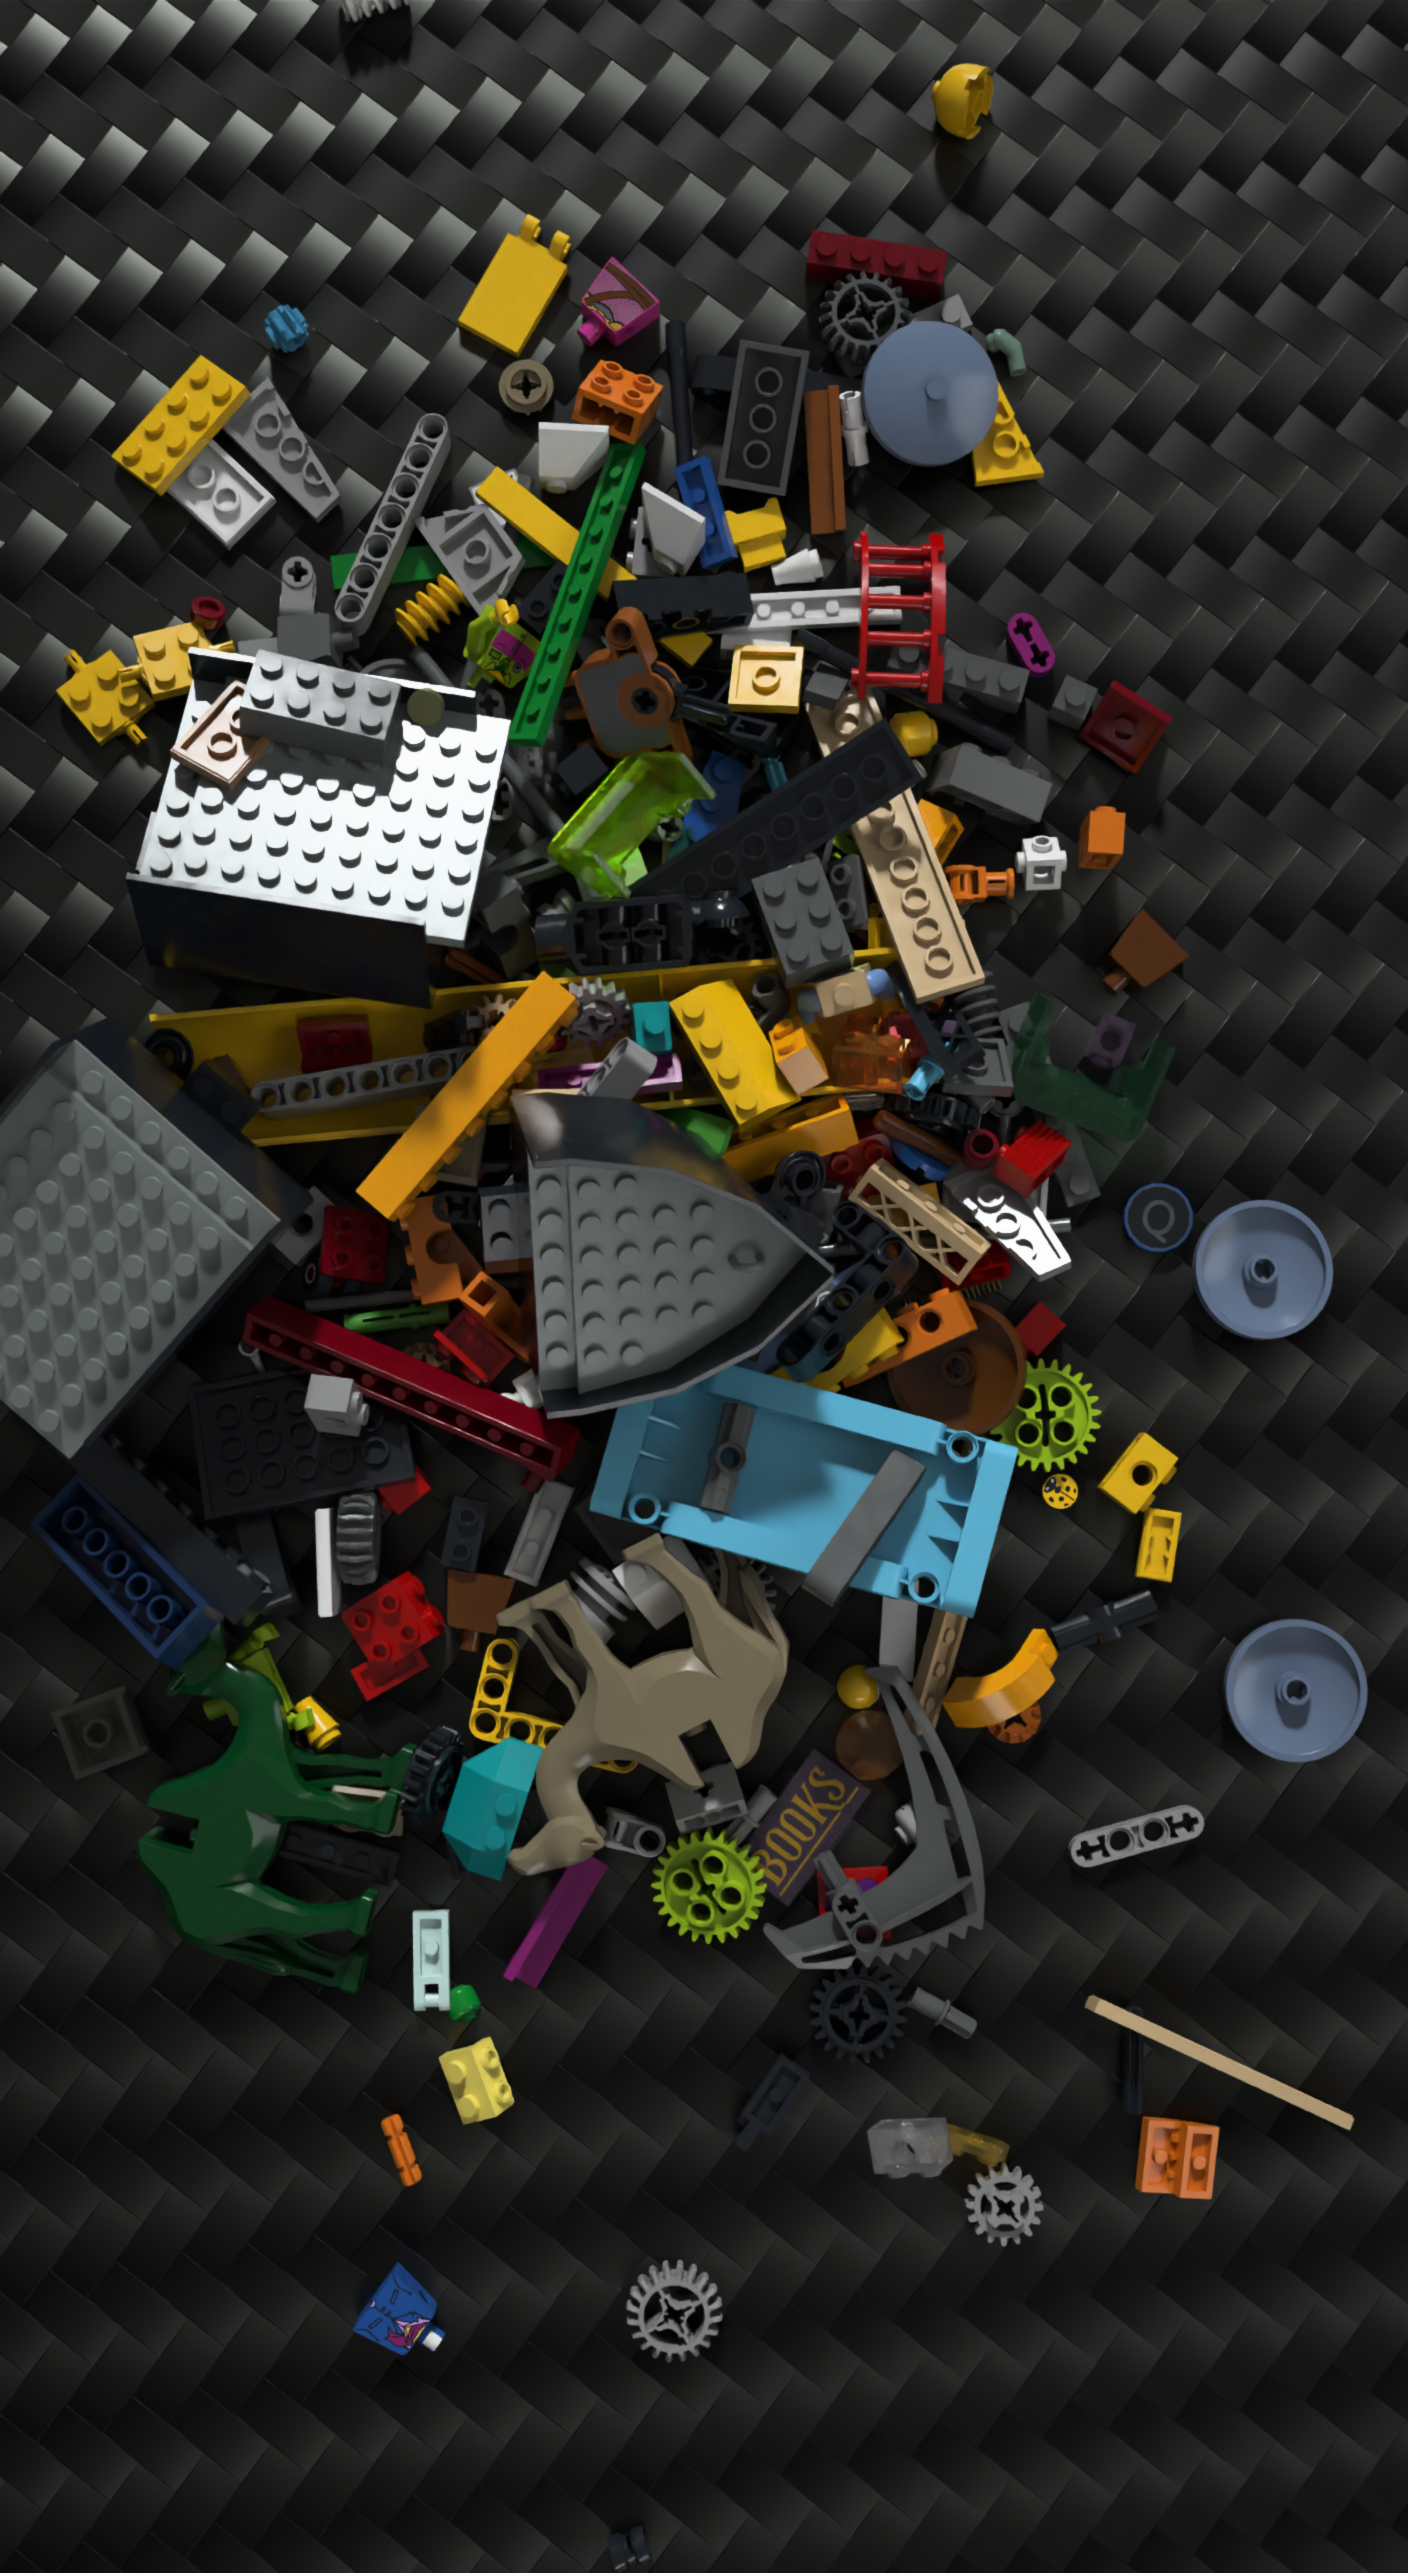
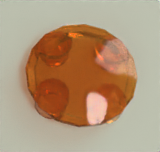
M865 1710L857 1712L844 1721L837 1733L836 1750L839 1761L848 1772L859 1780H875L887 1777L904 1760L890 1716L882 1711Z

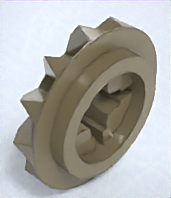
M519 360L510 364L503 371L499 381V392L503 403L510 407L514 413L520 412L529 416L535 411L542 412L544 406L551 401L554 388L553 379L550 372L541 363L533 360ZM524 376H527L531 387H536V389L530 391L529 399H525L522 390H517V388L523 387Z

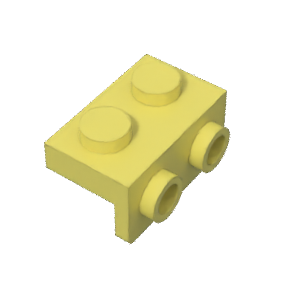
M491 2037L483 2038L472 2046L448 2051L438 2057L463 2125L497 2117L514 2104L511 2087L507 2082L499 2061V2055Z

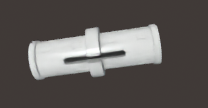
M847 391L839 395L843 419L841 435L845 437L848 465L853 466L855 460V466H861L869 462L865 432H868V425L863 419L861 393L859 391L854 393L853 391Z

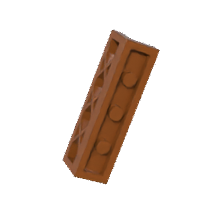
M830 385L828 390L804 391L812 536L846 533L839 385Z

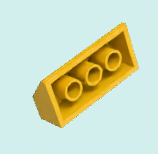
M731 978L700 985L669 1002V1013L729 1118L731 1121H734V1126L739 1134L801 1100V1097L797 1095L776 1064L773 1049Z

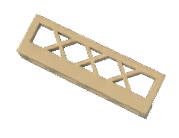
M883 1158L868 1169L848 1197L850 1201L858 1203L873 1216L884 1221L893 1231L903 1237L911 1249L958 1286L992 1245V1243ZM869 1183L880 1191L882 1203L872 1204L861 1195ZM891 1208H902L906 1211L910 1225H898L893 1221ZM929 1229L934 1233L937 1246L926 1247L921 1243L918 1230ZM957 1251L968 1260L960 1272L948 1264L946 1252Z

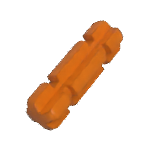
M398 2114L388 2116L382 2120L381 2127L384 2135L389 2137L387 2143L396 2167L401 2169L399 2175L404 2186L416 2184L421 2180L422 2174L418 2164H414L416 2158L406 2132H402L404 2127L402 2120Z

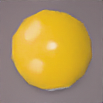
M865 1665L850 1666L839 1677L837 1683L839 1697L850 1708L866 1709L879 1698L880 1689L876 1679L864 1672Z

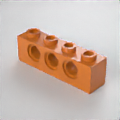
M947 1287L929 1295L930 1303L918 1307L917 1302L897 1310L899 1317L892 1321L897 1328L899 1326L903 1327L908 1332L907 1343L904 1346L897 1345L896 1347L899 1352L888 1360L881 1363L877 1358L869 1363L867 1366L870 1371L852 1382L850 1377L842 1381L844 1387L848 1388L978 1329L961 1290L950 1293ZM929 1312L937 1314L940 1319V1326L936 1331L930 1330L926 1325L925 1319ZM846 1346L832 1359L835 1365L841 1360Z

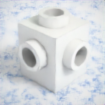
M1041 835L1034 838H1022V852H1016L1015 866L1016 873H1022L1025 890L1060 889L1061 873L1066 871L1067 858L1066 851H1060L1057 837Z

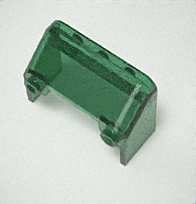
M1035 992L1014 1044L1011 1071L1014 1085L1012 1096L1022 1105L1119 1141L1126 1142L1135 1139L1142 1131L1176 1048L1164 1040L1155 1037L1142 1068L1129 1064L1120 1065L1111 1072L1106 1085L1045 1063L1050 1051V1042L1043 1033V1030L1055 1002L1045 995Z

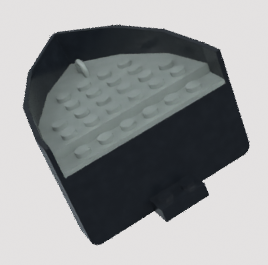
M551 1092L509 1096L514 1184L478 1188L481 1247L484 1262L518 1259L523 1340L547 1419L585 1415L677 1394L758 1353L836 1278L834 1267L699 1134L630 1099Z

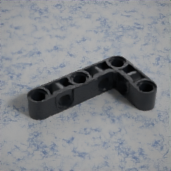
M845 1201L837 1205L832 1211L831 1220L846 1243L854 1248L858 1254L863 1253L866 1256L777 1348L776 1358L792 1380L797 1383H805L812 1380L918 1270V1259L903 1237L893 1231L880 1218L873 1216L854 1201Z

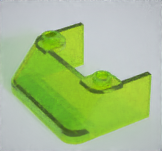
M632 753L618 764L552 839L547 847V852L559 865L600 895L628 898L632 892L625 885L624 879L627 871L622 864L662 818L669 819L675 817L678 819L690 810L691 802L694 799L713 800L717 794L684 753Z

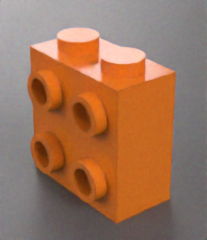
M600 360L578 388L571 419L586 425L609 426V435L635 445L656 416L664 386L654 382L647 375H637L627 371L616 362Z

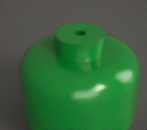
M462 1984L451 1989L450 2010L445 2011L451 2021L458 2022L462 2020L465 2024L476 2018L474 2012L480 2009L481 2001L472 1986Z

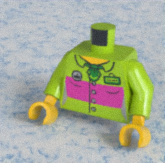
M504 599L496 600L494 607L486 604L480 616L468 625L467 641L463 656L476 665L477 669L467 685L483 696L494 679L506 687L512 688L517 682L528 677L541 643L516 623L519 619L516 605L508 606L507 601Z

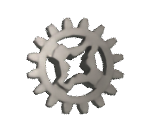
M597 977L593 984H589L587 978H582L581 986H577L573 982L569 983L570 993L580 1004L577 1007L579 1013L568 1027H560V1034L562 1036L570 1034V1040L573 1044L582 1039L584 1047H588L591 1041H596L598 1046H602L603 1039L605 1038L614 1042L616 1041L615 1032L621 1034L626 1032L625 1024H630L631 1008L630 1000L625 998V990L623 988L615 991V982L613 981L607 983L606 986L602 985L600 977Z
M1006 2163L1001 2164L999 2172H995L994 2168L989 2165L987 2166L989 2175L984 2177L977 2172L975 2176L979 2184L977 2186L968 2184L967 2186L969 2193L973 2197L964 2199L966 2208L973 2210L969 2211L966 2215L969 2222H977L974 2226L977 2235L986 2231L988 2243H992L995 2237H999L1001 2245L1006 2246L1007 2239L1013 2237L1015 2243L1019 2244V2234L1022 2232L1029 2237L1033 2235L1029 2227L1031 2223L1040 2225V2218L1035 2214V2211H1042L1044 2206L1041 2201L1034 2199L1041 2196L1039 2187H1031L1034 2180L1030 2174L1021 2178L1022 2170L1019 2166H1016L1011 2173ZM1009 2182L1008 2185H997L996 2183ZM985 2194L987 2196L988 2203L983 2208L984 2212L981 2213V2200L983 2195ZM995 2196L1005 2203L1009 2202L1012 2212L1003 2206L998 2207ZM1026 2196L1027 2207L1023 2215L1020 2211V2204L1025 2201L1024 2197ZM1000 2224H1011L1010 2226L1006 2227L999 2226Z

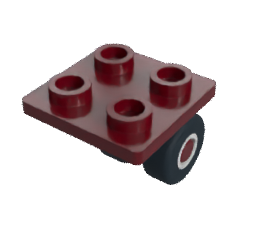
M334 1205L325 1206L321 1254L315 1253L307 1258L301 1276L303 1290L309 1295L324 1296L329 1292L330 1288H336L335 1296L358 1294L362 1282L383 1284L385 1280L389 1219L382 1214Z

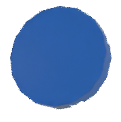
M888 1136L890 1148L894 1154L910 1169L916 1171L920 1167L926 1171L923 1175L925 1178L941 1181L950 1172L951 1167Z

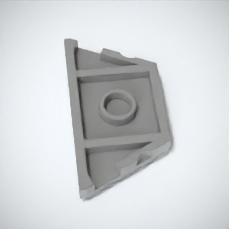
M485 503L469 506L466 510L462 511L457 509L443 512L444 516L425 519L423 516L417 517L413 520L479 616L486 604L494 607L496 600L506 599L526 560Z

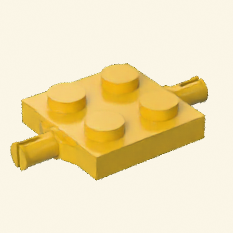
M193 622L133 636L138 654V664L118 668L121 683L142 678L150 689L153 701L156 702L190 693L193 676L188 656L189 647L236 654L232 640L212 646L211 642L206 638L203 628Z
M111 649L94 662L85 664L75 650L69 651L71 657L66 653L63 659L74 670L75 674L69 681L59 687L56 692L96 742L102 747L115 736L126 733L137 748L143 746L141 741L146 744L149 738L145 736L136 724L145 713L155 707V703L136 679L121 683L118 668H124L125 666Z

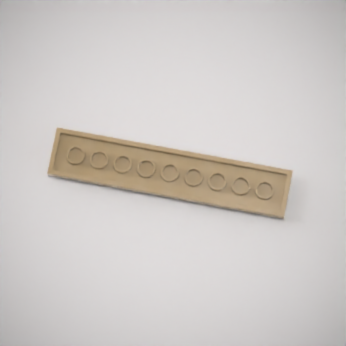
M865 686V701L857 700L856 690L845 691L834 711L809 703L804 704L805 715L822 759L883 719L870 686ZM911 788L850 826L849 830L915 1002L920 1004L985 983V976Z

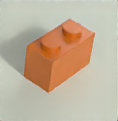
M1108 806L1096 807L1095 811L1090 810L1080 827L1078 868L1112 870L1123 855L1126 813L1116 812V808Z

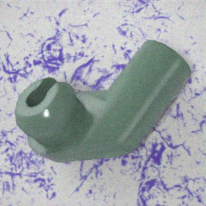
M995 329L994 333L987 335L985 342L988 350L992 352L1001 350L1006 355L1010 376H1020L1027 371L1022 345L1005 329Z

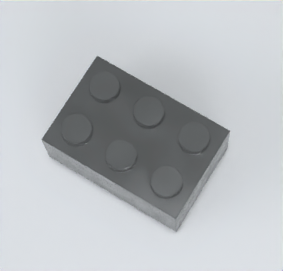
M819 857L751 879V897L785 989L853 968L854 950Z

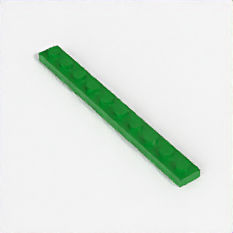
M640 442L635 443V445L620 443L611 444L511 724L508 742L513 747H543L646 454V450Z

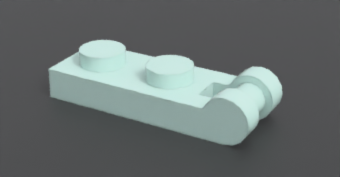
M449 1909L413 1911L414 2011H426V2007H439V2011L450 2010ZM426 1984H438L439 1993H426Z

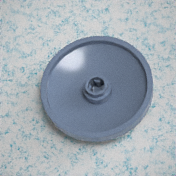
M922 321L906 325L886 338L869 359L861 386V403L865 420L879 444L890 454L904 462L925 467L952 463L977 447L993 424L998 406V383L992 362L982 346L971 335L956 326L937 321Z
M1254 1200L1240 1203L1227 1209L1207 1225L1195 1247L1192 1261V1276L1194 1287L1202 1306L1216 1323L1240 1337L1253 1340H1274L1298 1332L1318 1316L1326 1304L1331 1291L1333 1263L1324 1236L1306 1215L1284 1203L1270 1200Z
M1282 1619L1257 1628L1236 1647L1225 1671L1223 1683L1224 1702L1233 1726L1252 1747L1272 1758L1282 1761L1308 1762L1334 1753L1353 1736L1362 1721L1367 1704L1368 1689L1365 1671L1352 1646L1332 1629L1308 1620Z

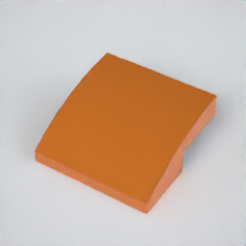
M1143 2116L1135 2188L1140 2192L1170 2193L1179 2198L1212 2199L1219 2127L1193 2121Z

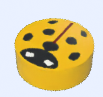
M1054 1474L1044 1481L1041 1493L1044 1501L1049 1506L1064 1509L1075 1502L1078 1488L1070 1476Z

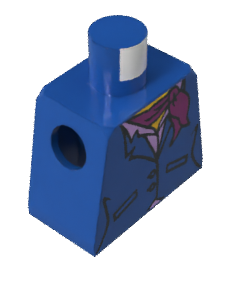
M398 2262L363 2309L353 2328L356 2333L400 2355H406L416 2340L433 2352L445 2335L442 2330L430 2322L435 2314L437 2302Z

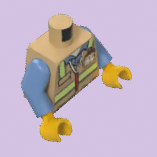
M870 962L853 966V968L806 983L807 989L801 991L796 1000L799 1016L811 1034H816L817 1038H820L822 1034L816 1021V1015L823 1018L873 1004L878 997L881 999L884 1017L889 1018V1012L895 1010L900 1011L901 1014L904 1013L902 1000L895 991L887 972L883 969L872 970Z

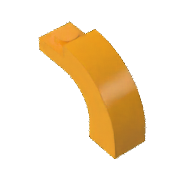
M1033 1629L1015 1658L1009 1664L987 1676L957 1677L941 1703L956 1727L977 1728L1007 1720L1030 1707L1051 1687L1055 1678L1050 1669L1059 1653L1045 1629Z

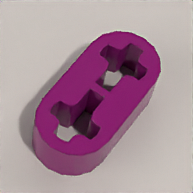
M1028 613L1014 615L1006 628V637L1022 667L1030 670V676L1040 678L1047 675L1055 662V654L1037 620ZM1017 624L1030 628L1027 633V638L1030 642L1027 643L1024 635H1016L1014 633ZM1032 648L1039 657L1045 655L1044 667H1041L1038 663L1034 665L1031 663L1034 657Z

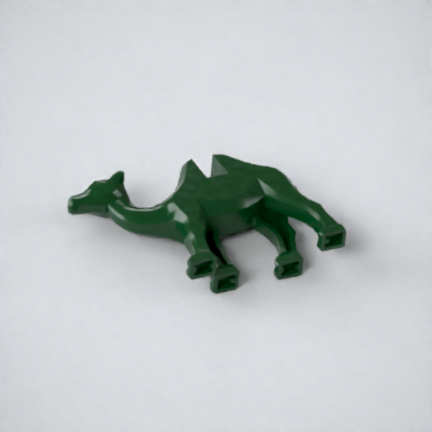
M224 1617L176 1670L171 1668L166 1694L174 1697L188 1693L226 1700L238 1712L239 1727L228 1750L217 1762L198 1770L175 1776L161 1784L149 1796L146 1806L198 1819L199 1822L195 1821L190 1834L156 1826L147 1832L137 1842L136 1856L142 1871L161 1892L167 1915L180 1938L198 1946L203 1952L241 1962L274 1975L288 1976L293 1974L329 1987H339L343 1992L356 1995L363 1983L370 1948L362 1945L352 1953L339 1957L318 1950L304 1942L301 1938L337 1931H349L351 1935L364 1938L371 1928L378 1899V1890L368 1888L360 1897L348 1902L308 1904L277 1891L263 1883L262 1878L274 1862L282 1846L287 1824L290 1821L307 1820L323 1824H344L366 1831L374 1830L377 1833L389 1835L395 1827L401 1801L400 1794L407 1767L418 1749V1745L407 1743L395 1756L382 1759H366L345 1754L315 1755L296 1748L290 1739L285 1705L277 1685L259 1670L227 1658L224 1636V1620L226 1617ZM354 1784L391 1787L373 1803L352 1800L337 1791L319 1790L332 1788L333 1785L347 1786Z

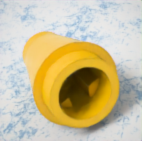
M309 1696L299 1702L293 1709L296 1714H299L303 1710L312 1707L315 1723L304 1728L303 1731L310 1746H315L318 1751H321L338 1740L342 1734L338 1730L340 1725Z

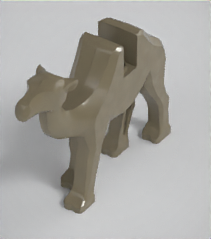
M659 1531L622 1550L621 1554L624 1560L641 1562L651 1567L678 1595L688 1619L693 1643L690 1648L660 1653L632 1668L623 1664L611 1653L604 1643L601 1634L588 1621L578 1598L573 1595L566 1579L494 1616L498 1626H511L525 1631L538 1646L552 1671L569 1688L576 1706L573 1716L550 1740L537 1763V1792L548 1822L524 1847L514 1848L509 1852L508 1863L514 1870L522 1875L529 1876L552 1869L569 1867L592 1857L597 1850L605 1845L606 1829L597 1825L578 1790L579 1775L588 1766L608 1760H631L658 1772L684 1789L697 1790L703 1788L704 1778L681 1734L686 1733L688 1737H691L707 1728L706 1721L710 1719L736 1770L748 1763L756 1754L760 1745L764 1717L776 1699L787 1673L790 1642L765 1598L753 1566L748 1563L745 1557L714 1549L721 1572L719 1601H717L708 1581L691 1571L665 1548V1541ZM538 1610H548L557 1613L569 1631L573 1647L558 1635L545 1615Z

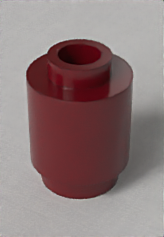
M986 1129L972 1131L968 1134L960 1148L961 1161L972 1170L987 1168L999 1152L997 1137ZM974 1148L980 1149L983 1155L975 1152Z

